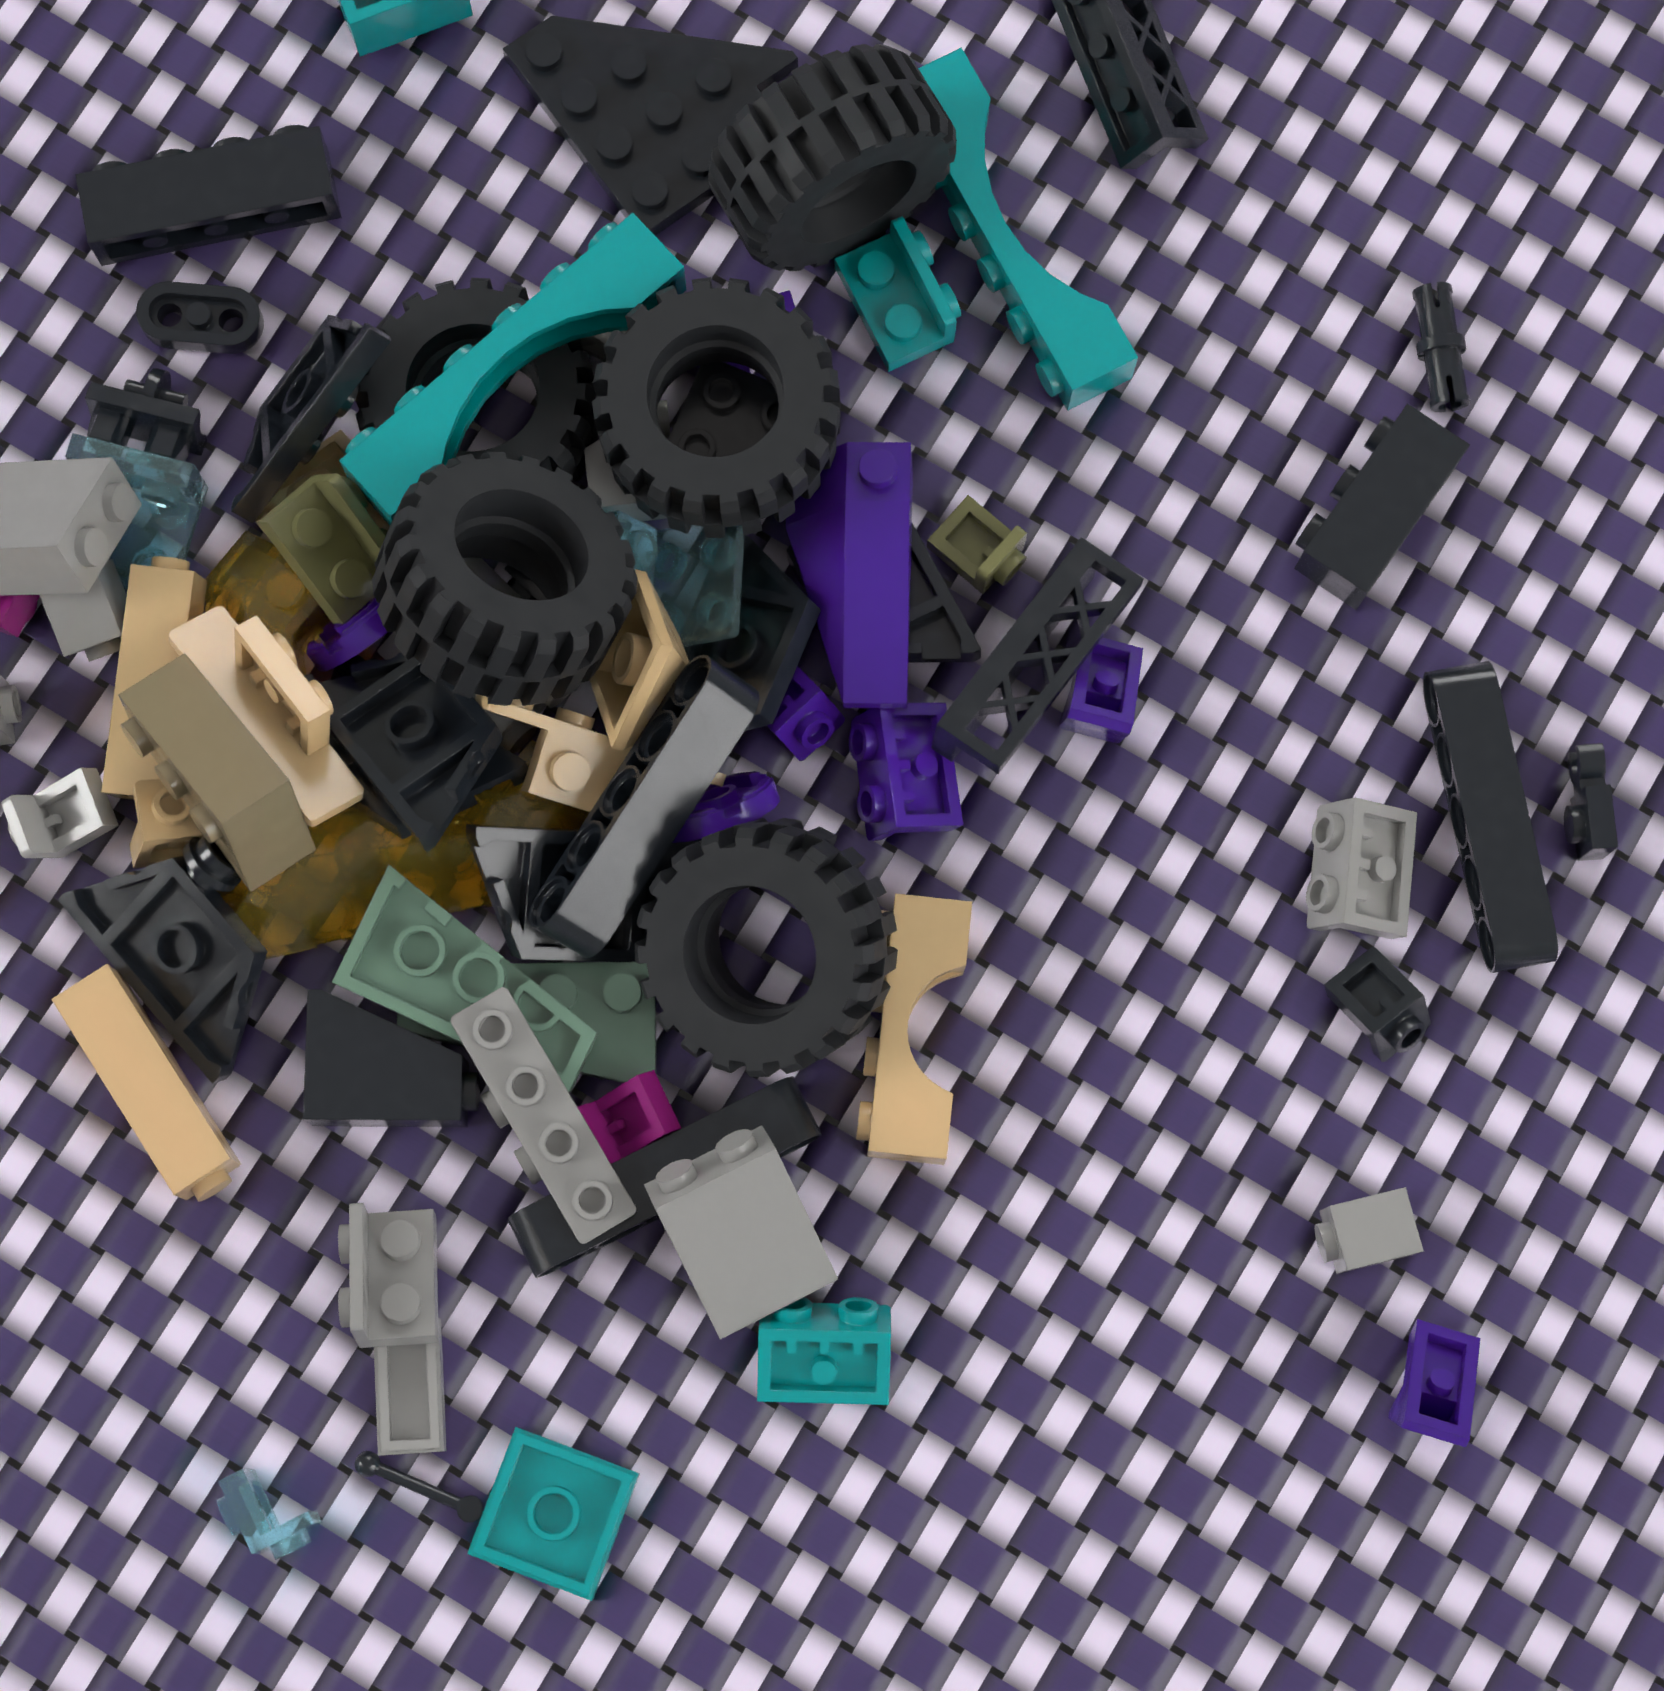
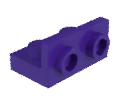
M946 702L908 703V708H870L852 719L849 734V750L857 765L860 786L857 808L861 820L865 823L868 841L883 840L895 833L953 831L963 826L954 760L953 762L949 761L931 748L936 724L947 711Z

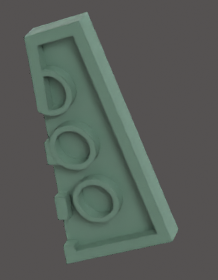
M389 864L332 983L461 1043L462 1041L451 1024L452 1016L497 989L504 987L510 991L570 1093L598 1036L595 1030Z

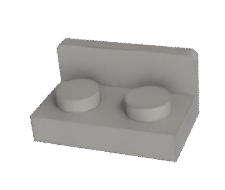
M1356 797L1323 804L1318 807L1317 817L1312 828L1314 850L1311 881L1306 891V903L1308 906L1307 927L1309 929L1323 931L1342 928L1387 939L1407 937L1417 812Z
M350 1203L349 1224H341L338 1229L341 1264H349V1287L340 1288L338 1294L341 1327H350V1331L359 1348L439 1343L437 1218L434 1209L368 1213L364 1203Z

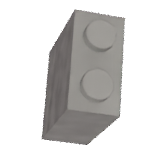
M113 457L0 463V596L78 594L89 592L142 505Z
M762 1125L753 1130L742 1129L732 1132L723 1137L716 1144L715 1149L692 1161L682 1159L672 1162L657 1173L656 1179L644 1184L653 1206L720 1339L838 1280L785 1166Z

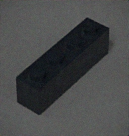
M289 125L278 129L270 136L250 140L243 137H229L219 140L210 148L190 152L182 149H169L157 153L150 160L130 164L121 161H109L98 164L90 172L75 174L87 241L101 266L342 218L329 151L320 126L308 128L303 125Z

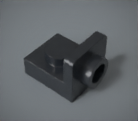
M1374 946L1324 984L1327 996L1369 1038L1373 1053L1382 1062L1387 1061L1397 1052L1403 1053L1412 1049L1423 1038L1426 1029L1431 1024L1424 995Z

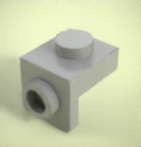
M81 767L35 795H11L1 802L8 821L10 837L18 847L22 857L63 858L119 826L107 794L101 792L102 781L97 768Z

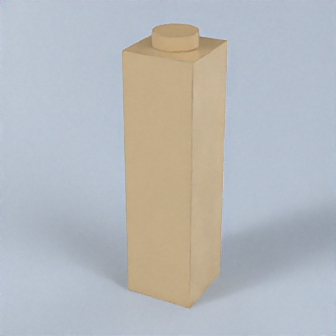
M153 556L151 566L131 564L101 790L102 793L116 798L134 800L133 788L137 781L159 779L154 768L158 763L151 753L141 757L121 728V724L129 718L118 694L178 658L179 655L169 643V632L203 614L207 580L195 571L189 570L190 562L186 560Z
M106 964L52 998L51 1000L173 1195L184 1200L195 1196L200 1202L227 1187L232 1182L228 1173L242 1164L121 974L109 964Z

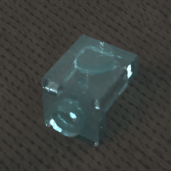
M241 1469L218 1481L225 1495L217 1499L221 1516L232 1535L235 1536L242 1532L252 1555L264 1553L271 1549L275 1560L284 1557L311 1543L312 1540L307 1530L322 1523L316 1510L305 1512L280 1525L254 1469Z

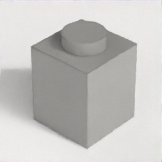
M113 559L106 562L88 593L39 595L64 657L85 650L90 662L120 651L127 594Z
M1406 1187L1328 1206L1319 1211L1322 1223L1315 1224L1314 1226L1321 1257L1325 1263L1333 1261L1336 1274L1423 1252Z

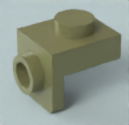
M967 495L929 537L926 547L980 593L984 594L995 581L999 582L1002 586L1007 584L1025 563L1027 556L1022 551L1027 532L1018 525L1011 531L972 497Z

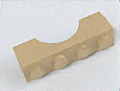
M895 893L893 911L897 931L887 936V946L898 949L896 969L886 974L884 981H887L891 986L884 1003L872 1011L882 1013L880 1038L867 1037L863 1075L875 1077L873 1102L860 1101L856 1140L869 1141L867 1157L944 1165L947 1160L953 1094L932 1082L917 1065L908 1042V1020L913 1008L928 990L943 981L963 975L967 961L972 902Z

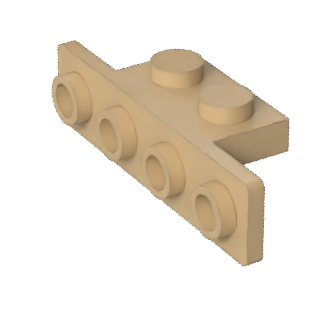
M216 606L169 632V643L179 656L185 653L288 777L307 825L311 827L317 826L363 799V786L329 743L330 715L334 712L332 702L318 681L311 680L308 682L297 668L296 657L291 646L280 633L277 632L272 635L257 615L238 625L223 606Z
M477 694L475 696V700L484 711L541 729L521 790L591 812L633 747L632 745L624 751L611 748L607 735L592 731L595 718L558 707L555 718L533 712L534 704L522 706L520 699H513L511 705L501 706L487 704L488 697ZM718 772L711 784L722 787L726 774Z

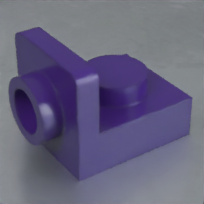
M797 666L773 724L766 726L799 761H803L829 740L831 735L845 722V717L824 692Z

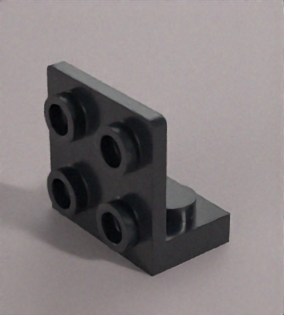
M724 362L702 364L668 440L689 453L705 457H724L742 452L764 438L775 424L779 409L775 388L768 380Z

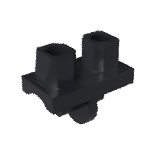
M153 368L145 383L127 379L123 390L94 382L90 383L85 396L91 416L87 441L94 455L105 458L113 457L116 460L123 457L130 438L147 442L143 451L146 465L156 471L172 475L178 474L189 453L202 455L207 437L205 434H201L200 410L187 406L188 394L171 390V374L169 371Z

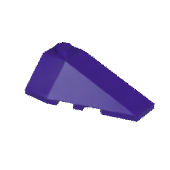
M846 442L836 447V454L830 469H823L821 471V485L812 497L805 499L799 496L794 501L795 513L786 518V532L803 578L807 596L821 609L817 624L843 707L908 708L913 491L911 442Z

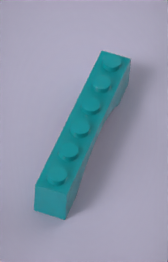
M962 47L918 68L956 130L955 160L950 163V171L944 181L938 182L935 185V190L942 188L952 206L948 208V214L962 241L971 239L981 258L977 259V266L984 283L992 293L1000 290L1010 310L1006 311V317L1014 336L1022 345L1029 342L1040 361L1035 364L1045 391L1051 397L1058 394L1065 408L1069 411L1132 379L1138 356L1109 305L1077 292L1052 276L1025 251L1006 224L992 193L985 162V132L990 96Z
M631 213L620 224L611 222L602 227L590 240L588 251L571 265L565 262L556 266L543 279L540 291L524 305L516 303L505 309L494 321L491 333L474 347L471 344H467L455 351L444 364V372L425 388L422 385L412 388L398 401L394 408V415L377 429L374 427L364 429L349 442L345 449L346 455L339 460L347 478L352 480L361 489L367 501L389 525H391L402 497L409 486L417 483L420 475L431 467L442 463L446 466L448 459L456 457L468 427L485 401L512 374L539 355L570 341L616 330L627 331L628 326L625 316L639 303L643 304L648 311L657 306L656 292L672 285L675 287L678 295L687 290L684 266L634 213Z

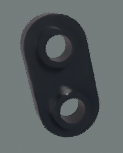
M172 281L159 282L144 291L136 307L137 320L146 337L155 345L168 349L237 354L253 347L260 339L264 328L262 312L253 296L241 288ZM178 312L182 314L180 322L175 326L167 327L162 325L164 317L169 313ZM238 317L243 319V324L237 331L227 332L223 330L225 322L230 318Z

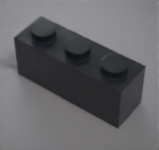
M1408 403L1395 421L1385 415L1364 445L1366 449L1373 452L1361 470L1350 464L1331 491L1330 496L1336 499L1338 503L1327 519L1316 513L1295 544L1304 551L1294 569L1357 610L1452 474L1470 444Z

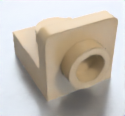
M160 778L139 780L135 783L133 796L138 823L129 844L133 868H143L170 858L183 856L184 846L193 837H203V834L189 813L190 807L182 797L175 800Z

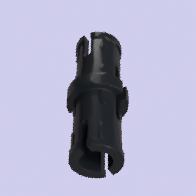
M1437 282V292L1432 294L1431 283L1419 286L1412 292L1421 340L1418 341L1416 346L1417 356L1419 360L1425 361L1431 399L1429 402L1430 409L1433 412L1439 413L1446 411L1445 403H1448L1449 400L1451 411L1465 408L1470 404L1461 354L1467 349L1465 336L1457 332L1452 300L1453 290L1452 285L1448 282Z

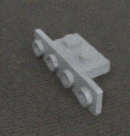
M501 987L453 1015L451 1024L490 1089L481 1095L487 1109L500 1129L508 1124L511 1125L522 1144V1147L514 1151L522 1169L533 1185L543 1180L577 1240L582 1244L588 1243L633 1216L637 1211L634 1202L510 991Z

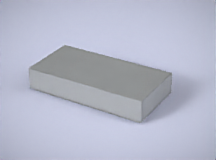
M438 1318L439 1343L374 1347L378 1456L447 1451L440 1318Z

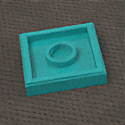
M515 1427L467 1554L592 1601L640 1473Z

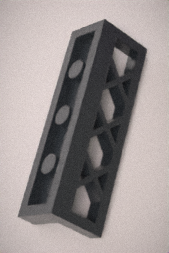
M1052 0L1121 169H1137L1165 147L1196 149L1209 139L1151 0ZM1123 3L1131 9L1134 18L1125 10ZM1144 54L1153 62L1156 71L1147 63ZM1166 107L1175 115L1179 127L1173 126Z
M1081 537L936 724L931 748L951 762L963 750L999 774L1140 589L1144 578ZM1096 571L1121 587L1111 601L1085 604L1083 591L1094 578ZM1099 616L1090 628L1088 617ZM1077 619L1082 639L1079 644L1073 648L1049 651L1047 638L1058 623L1064 620ZM1063 663L1054 675L1052 664ZM1042 665L1046 687L1041 694L1013 698L1011 685L1025 667ZM1028 710L1018 722L1016 711ZM1006 712L1010 734L998 750H995L973 735L988 715Z

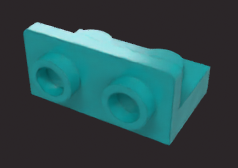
M903 216L890 222V234L835 258V270L888 372L954 342L956 318L961 316L958 301L951 287L946 282L938 285L929 267L934 264V260L924 235L920 230L911 233Z
M803 1297L760 1319L757 1402L889 1405L891 1307L888 1305H878L871 1299L861 1297L847 1298L839 1304L812 1303L809 1299Z

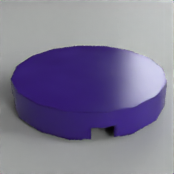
M375 597L344 624H333L332 621H329L319 634V637L324 642L323 644L322 642L317 643L315 640L307 644L306 654L320 672L328 671L343 664L387 633L377 612L380 603H377Z
M752 771L727 775L722 787L710 784L672 843L702 839V837L729 827L761 818L773 810L780 802L772 776L771 778L767 776V774Z

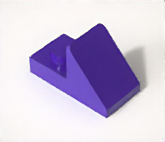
M1102 637L1072 677L1071 689L1058 727L1112 743H1120L1130 735L1134 724L1143 648Z
M1417 1319L1409 1335L1403 1385L1389 1411L1388 1418L1401 1428L1466 1448L1471 1434L1481 1338Z

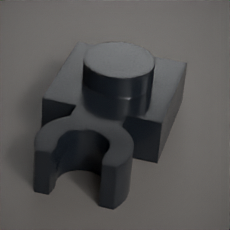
M1603 743L1577 745L1576 752L1568 753V769L1574 788V796L1570 799L1571 805L1565 807L1564 831L1568 843H1575L1577 861L1599 860L1605 858L1618 848L1611 784L1606 785L1605 751Z

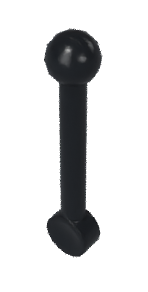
M363 1451L355 1459V1470L359 1475L363 1477L377 1475L457 1510L459 1518L464 1522H475L483 1514L484 1506L481 1499L477 1496L469 1495L461 1498L381 1463L378 1455L372 1451Z

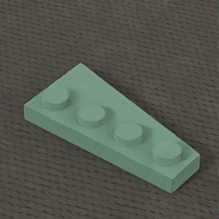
M511 963L598 1033L580 1072L581 1075L625 1083L638 1074L652 1070L656 1073V996L646 1000L639 982L649 977L646 963ZM397 1013L398 1026L427 1039L464 1047L463 1043Z

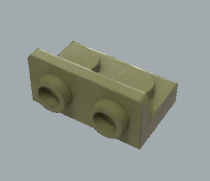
M337 473L312 475L257 523L332 623L344 624L374 598L372 578L376 572L375 561L388 530L379 528L365 509L368 506V502L361 489L352 480L344 476L341 477Z

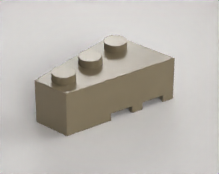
M185 653L118 694L129 718L121 724L127 739L141 757L151 753L158 763L154 768L163 785L175 800L181 797L190 807L189 813L200 832L209 843L215 842L250 892L316 850L290 780Z

